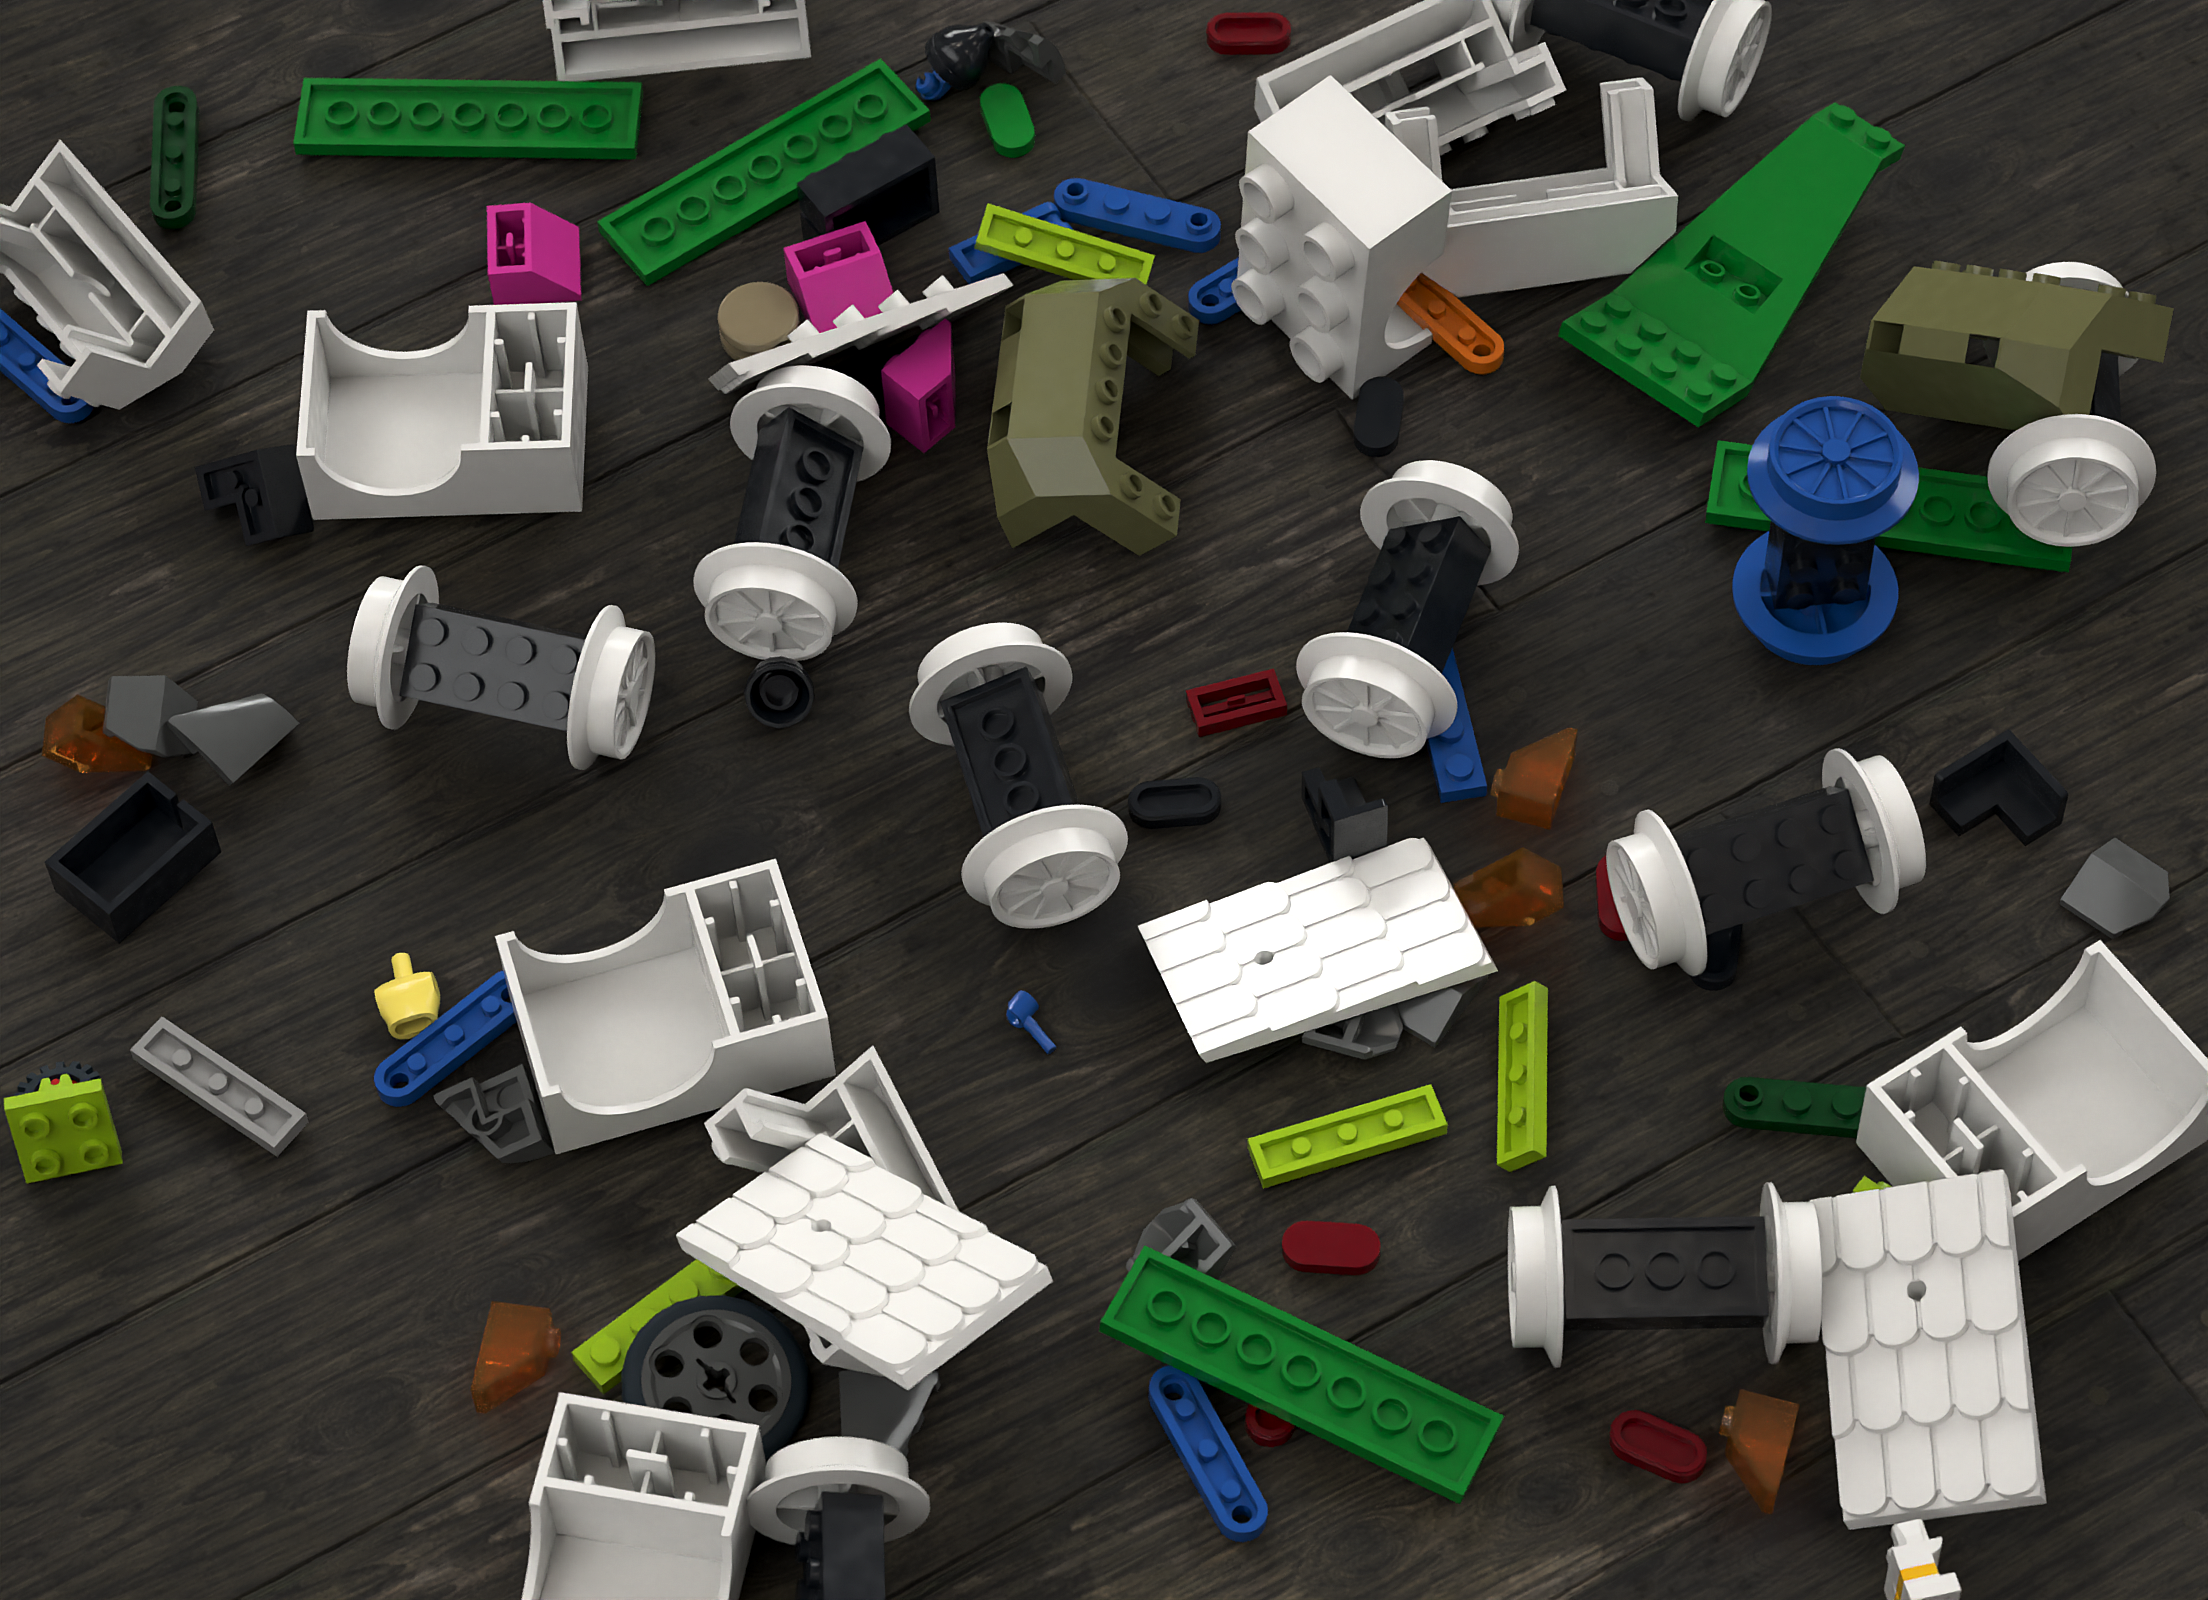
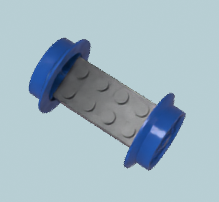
M1840 396L1818 397L1792 407L1785 414L1772 421L1759 434L1751 448L1747 464L1748 485L1756 504L1771 522L1769 531L1751 543L1741 555L1732 581L1735 608L1749 631L1774 654L1786 660L1805 665H1825L1844 660L1870 646L1889 627L1897 609L1898 583L1889 560L1875 545V540L1877 536L1887 532L1904 518L1915 500L1919 483V470L1915 454L1907 440L1886 415L1860 400Z

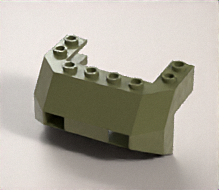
M1934 261L1931 269L1913 267L1872 318L1860 378L1884 409L1888 411L2010 430H2018L2029 423L2052 416L2067 414L2090 415L2101 352L2126 358H2141L2163 363L2174 308L2155 304L2156 295L2129 291L2128 298H2126V289L2099 284L2098 290L2095 292L2060 286L2061 277L2033 273L2032 281H2026L2027 273L2000 269L1999 276L1994 277V269L1967 265L1966 270L1960 272L1961 265ZM1969 338L1986 341L1989 339L2000 342L1995 368L1965 363Z
M1137 278L1064 280L1025 294L1005 306L987 453L997 518L1012 548L1073 515L1139 556L1177 536L1181 499L1115 457L1127 356L1160 376L1171 369L1173 348L1189 359L1196 355L1199 320Z

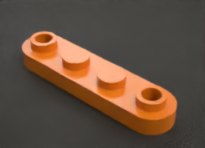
M1421 272L1400 297L1397 305L1423 330L1428 328L1433 333L1432 339L1466 370L1475 374H1489L1496 371L1501 366L1504 358V342L1500 335L1451 292Z

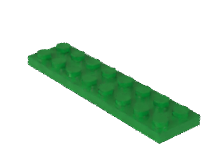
M880 58L597 221L599 233L645 285L649 286L798 199L796 183L802 181L809 174L828 167L841 160L846 154L855 152L876 141L883 134L893 132L906 124L912 131H915L931 122L930 110Z
M304 78L293 145L296 155L636 159L643 87L642 82Z
M1718 440L1705 523L1769 531L1771 520L1756 504L1748 485L1747 464L1753 445ZM1919 467L1917 494L1910 510L1898 524L1877 536L1875 540V545L1878 547L2067 573L2069 572L2072 547L2055 546L2039 542L2020 531L2010 516L1998 506L1992 497L1988 486V477Z
M1145 1245L1100 1321L1099 1332L1460 1505L1504 1419V1416Z

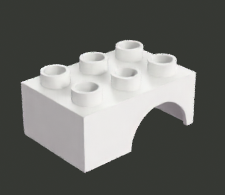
M1330 75L1248 131L1245 176L1239 181V188L1243 197L1241 228L1235 233L1236 243L1239 248L1237 279L1232 282V292L1237 304L1250 320L1259 325H1264L1269 320H1272L1291 339L1290 349L1298 366L1309 378L1316 382H1323L1330 377L1353 400L1359 396L1360 389L1366 381L1375 377H1385L1432 343L1433 333L1428 328L1423 330L1397 305V302L1418 275L1444 254L1452 190Z
M577 303L469 306L468 321L456 337L437 347L411 352L386 351L362 345L346 337L335 328L325 310L307 311L296 457L313 520L582 511L588 364Z
M776 859L664 889L662 906L646 926L630 937L599 950L572 955H552L540 953L524 946L517 939L514 931L495 936L510 1000L555 1154L722 1108L744 1088L772 1094L836 1075L828 1016Z
M2099 940L2084 950L2079 964L2063 986L2042 1007L2017 1026L1997 1037L1979 1043L1967 1042L1966 1031L1959 1027L1869 1083L1866 1087L1856 1144L1893 1187L1925 1181L1932 1182V1180L1975 1173L1978 1175L1982 1172L2003 1169L2009 1180L2018 1261H2020L2208 1140V1058L2103 942Z
M559 1392L529 1501L531 1540L527 1574L521 1600H738L756 1531L749 1521L746 1505L747 1498L756 1487L766 1481V1462L759 1425Z

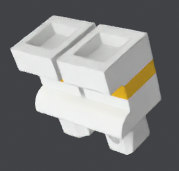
M1922 1519L1893 1525L1891 1537L1894 1546L1888 1549L1886 1556L1889 1564L1884 1587L1887 1600H1959L1961 1588L1955 1572L1939 1575L1937 1570L1942 1537L1929 1539Z

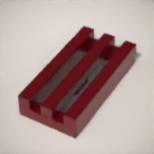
M1274 668L1186 690V703L1188 708L1191 709L1192 720L1196 723L1198 737L1287 715V703ZM1270 688L1269 691H1265V692H1261V693H1257V694H1253V695H1249V696H1245V695H1244V694H1246V693H1250V692H1254V691H1258V690ZM1228 698L1226 702L1201 708L1202 704Z

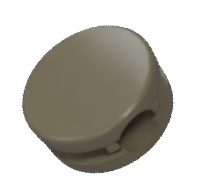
M768 282L748 283L732 290L723 299L718 309L720 339L724 350L731 358L737 361L792 343L787 336L800 326L799 309L794 297L781 286Z

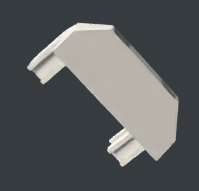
M543 0L546 29L551 28L558 81H588L811 57L805 0Z
M1424 0L1256 79L1254 108L1260 122H1263L1331 75L1385 127V112L1428 107L1430 115H1434L1437 120L1440 155H1443L1452 150L1449 142L1461 136L1465 143L1489 133L1485 125L1499 118L1514 114L1517 121L1555 105L1553 96L1566 91V88L1545 42L1514 54L1491 0ZM1432 54L1442 79L1409 93L1399 69Z
M1641 77L1600 83L1607 168L1451 189L1452 195L1444 254L1433 261L1422 273L1458 298L1631 274L1676 232L1678 195L1660 175L1654 91L1648 82ZM1422 107L1385 112L1386 128L1442 181L1437 120L1434 115H1430L1429 108Z
M61 140L58 141L11 207L0 204V273H3L14 285V294L37 312V321L58 337L61 342L59 344L60 348L68 356L76 360L72 367L41 359L37 365L49 379L47 382L49 388L60 397L70 399L72 396L82 399L94 407L104 405L120 410L182 373L214 331L202 301Z
M874 1046L869 1048L806 1104L744 1088L704 1123L713 1141L711 1146L715 1155L725 1164L768 1173L772 1166L799 1147H805L806 1142L822 1133L872 1158L876 1166L920 1187L922 1194L958 1211ZM804 1326L811 1340L809 1343L810 1349L822 1364L884 1376Z

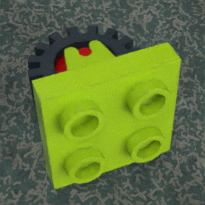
M64 1061L56 1062V1068L49 1070L48 1065L40 1067V1075L37 1076L31 1072L26 1076L27 1083H19L17 1086L18 1093H15L12 1097L4 1098L5 1114L26 1183L123 1164L122 1151L100 1075L97 1071H93L92 1066L86 1064L81 1068L80 1062L72 1061L70 1066L66 1067Z

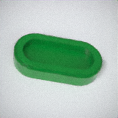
M1004 83L986 88L980 97V108L994 149L1005 157L1016 158L1026 155L1035 145V130L1021 92L1016 87Z

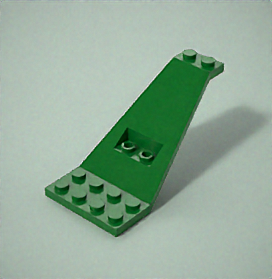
M1836 102L1829 105L1805 121L1614 291L1564 320L1558 336L1699 428L1747 397L1875 176L1880 171L1900 160L1905 145L1892 138L1891 134L1885 129L1875 127L1858 117L1851 108L1839 105Z

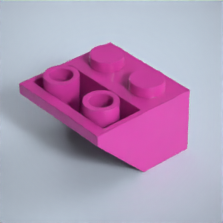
M532 203L487 206L488 278L494 305L581 301L579 227Z
M866 221L783 248L787 281L805 319H808L819 333L837 328L832 321L852 304L864 318L882 313L878 306L893 294L881 252Z
M944 318L932 329L923 331L916 342L903 353L890 358L881 370L886 424L923 453L955 428V365L951 323Z

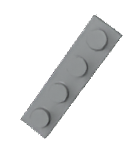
M161 1017L130 1049L133 1060L277 1157L309 1123L304 1111L164 1017Z

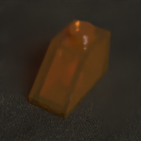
M77 694L46 717L42 756L80 773L146 771L151 767L152 760L151 753L139 751L116 736H113V738L106 736L103 733L105 706Z
M1568 727L1510 754L1506 769L1498 768L1492 783L1491 796L1498 797L1496 816L1551 829L1576 755L1578 729Z
M1524 847L1453 884L1454 890L1474 927L1530 926L1564 908L1561 867Z
M491 1302L470 1389L477 1412L487 1413L546 1375L549 1358L557 1357L561 1342L560 1328H555L550 1308Z
M1740 1389L1736 1407L1729 1405L1725 1407L1719 1434L1728 1436L1725 1451L1728 1461L1761 1511L1772 1515L1791 1446L1800 1404Z

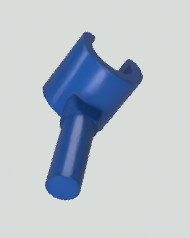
M1020 990L1008 1003L1007 1020L1014 1027H1023L1032 1035L1047 1054H1050L1057 1047L1032 1018L1039 1009V1005L1030 994Z

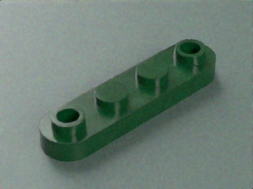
M184 86L165 88L158 93L154 100L150 208L154 221L165 229L182 228L188 225L196 214L199 106L194 92Z
M1741 1077L1735 1079L1726 1087L1722 1106L1726 1118L1732 1124L1741 1128L1857 1138L1866 1087ZM1752 1095L1756 1100L1747 1102L1741 1096Z

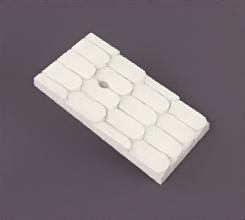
M1003 273L954 289L942 275L923 291L927 297L926 299L910 304L900 291L896 290L878 306L882 313L868 318H864L852 304L832 321L837 328L819 333L807 319L787 336L792 343L728 363L708 379L717 390H722L724 394H727L758 381L770 372L780 368L798 365L808 366L852 346H856L858 350H861L917 325L924 330L941 322L944 318L949 319L986 303L1012 287L1013 284Z
M1424 837L1421 839L1408 838L1355 859L1347 856L1279 883L1266 882L1210 904L1205 900L1138 926L1197 1052L1206 1063L1498 971L1431 846Z
M822 1133L806 1142L805 1147H799L772 1166L768 1173H762L733 1194L732 1198L728 1197L697 1219L696 1224L692 1223L676 1234L683 1251L906 1390L911 1389L1053 1282L1047 1266L1039 1263L1034 1254L988 1232L986 1225L922 1194L920 1187L876 1166L872 1158Z
M2004 1170L1982 1172L1978 1175L1975 1173L1932 1180V1182L1925 1181L1884 1188V1190L1875 1189L1838 1195L1834 1198L1825 1197L1810 1200V1202L1814 1203L1820 1235L1822 1265L1821 1324L1823 1343L1826 1347L1832 1436L1835 1439L1839 1498L1840 1505L1843 1508V1521L1849 1530L1897 1524L1916 1519L1927 1520L2046 1504L2009 1180Z

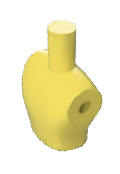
M397 953L391 959L395 979L375 989L374 993L380 1014L387 1023L390 1034L396 1039H411L438 1019L440 992L432 972L413 974L410 956L407 953Z

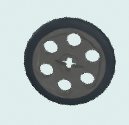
M725 1295L694 1297L676 1302L655 1314L635 1336L627 1350L621 1373L623 1403L664 1409L672 1402H681L689 1407L693 1415L759 1425L765 1460L781 1450L794 1436L805 1416L810 1396L809 1368L803 1350L789 1328L771 1312L747 1300ZM704 1326H711L718 1330L722 1340L716 1347L703 1348L693 1338L695 1331ZM749 1343H757L766 1349L768 1359L760 1365L753 1366L743 1361L740 1356V1350ZM662 1356H674L681 1361L683 1370L676 1377L666 1378L656 1371V1361ZM711 1375L715 1380L722 1376L726 1378L725 1392H721L717 1388H713L710 1391L705 1389L707 1386V1376ZM764 1389L773 1393L777 1404L770 1411L759 1412L749 1404L748 1397L754 1391Z

